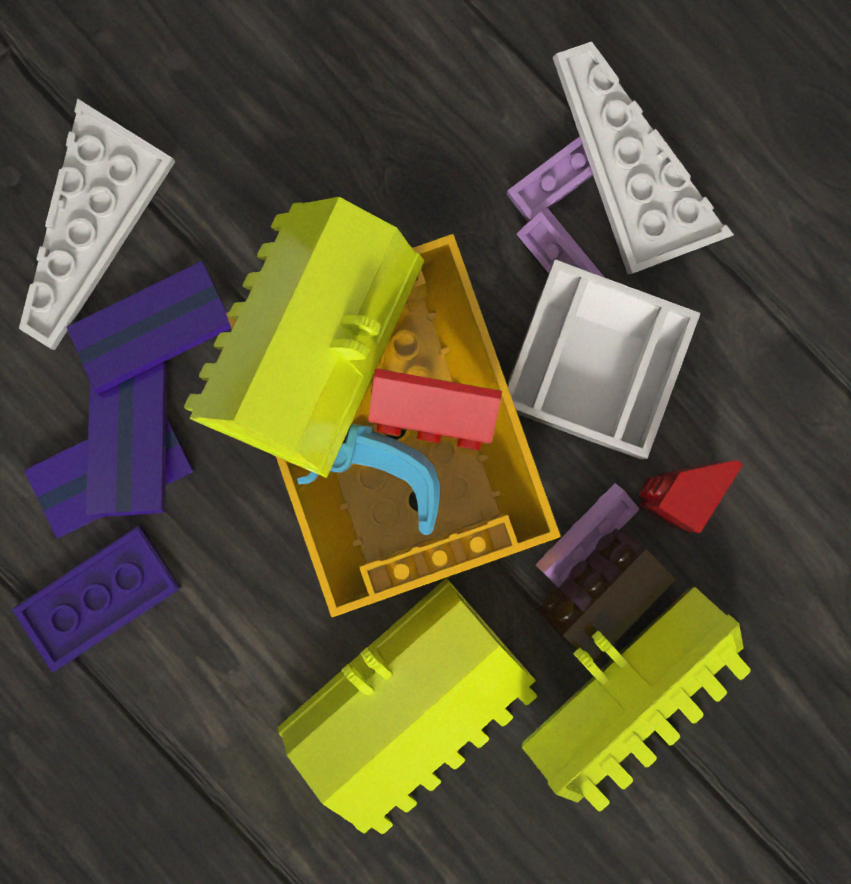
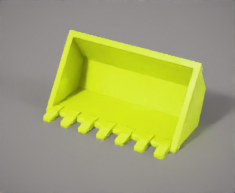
M341 197L308 203H294L288 213L276 215L271 228L279 231L275 242L262 244L257 254L259 259L265 260L260 272L249 273L243 283V287L251 290L246 302L234 303L228 314L230 318L237 321L231 332L220 333L214 343V347L222 350L216 363H205L199 374V377L206 380L207 383L201 394H190L184 405L185 409L192 412L191 420L325 478L329 475L375 373V369L379 364L424 264V259L419 253L413 251L397 227Z
M445 578L277 728L278 733L283 738L286 755L323 805L351 822L364 834L371 827L384 834L393 826L391 820L385 816L390 810L397 806L404 812H409L417 805L416 800L410 795L417 786L421 784L429 791H432L441 783L439 777L434 773L436 769L444 762L453 769H457L465 762L464 757L458 752L464 744L470 741L477 748L482 747L489 740V737L482 728L493 719L502 727L513 719L512 714L506 709L510 703L518 697L525 705H529L537 698V694L530 688L536 680L452 583Z
M696 587L688 588L620 652L599 631L593 634L591 637L594 639V643L611 658L601 670L595 665L594 659L580 647L573 653L593 677L522 743V749L548 780L547 784L556 795L577 803L585 797L598 811H602L609 805L608 798L596 787L603 778L609 775L621 789H626L633 782V778L620 763L631 752L645 767H649L657 759L653 752L643 743L647 737L656 731L668 745H673L680 738V734L667 719L676 710L680 709L692 723H696L704 714L690 697L703 687L716 702L720 701L727 694L726 689L714 677L721 668L726 665L740 680L750 673V668L738 655L744 648L739 623L729 614L726 615Z

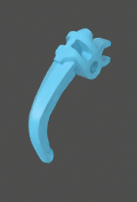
M352 423L330 471L341 473L347 471L352 464H359L386 471L405 480L416 494L419 531L424 535L431 534L434 529L440 500V483L434 465L421 452L408 445L374 432L372 427ZM310 472L307 476L297 478L298 484H310L316 480L318 474Z

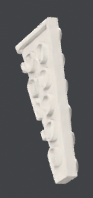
M592 41L553 56L627 274H633L734 235L728 226L723 225L712 211L714 207L706 197L703 198L690 181V174L656 129L653 130L641 114L643 111L635 100L632 102L618 83L619 78Z
M77 99L74 111L76 117L72 132L69 131L66 142L68 148L62 169H59L45 224L47 230L43 246L39 247L36 259L38 265L34 281L29 286L19 325L20 330L53 350L59 345L67 332V327L75 320L175 163L172 157Z

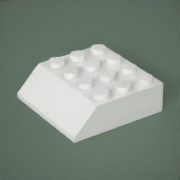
M554 260L507 384L517 414L631 457L647 459L700 313Z

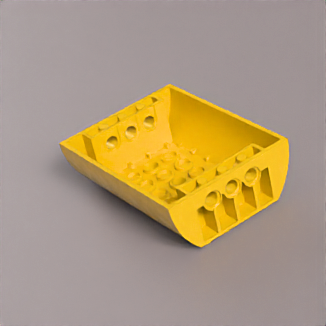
M454 234L412 248L413 251L421 255L424 259V264L384 350L381 361L376 368L502 391L492 443L490 445L482 444L481 451L457 447L458 439L443 436L440 444L417 440V432L406 430L404 436L397 440L421 452L435 467L440 483V500L432 533L424 535L419 531L418 511L414 510L409 504V496L413 489L403 479L380 469L352 464L345 472L330 471L327 478L318 475L316 480L310 484H298L297 478L307 476L311 471L276 456L331 617L561 537ZM227 312L231 329H233L237 320L228 316L229 312ZM373 375L352 423L372 427V431L376 432L377 425L368 422L374 381Z

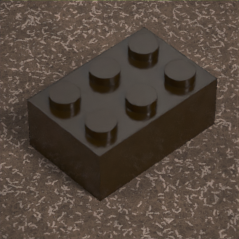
M615 528L611 533L604 535L598 541L596 549L584 561L577 563L572 568L569 577L559 588L553 589L545 596L543 604L537 610L576 649L580 647L594 659V663H596L606 652L602 651L594 643V639L591 636L599 631L613 646L676 579L646 548Z

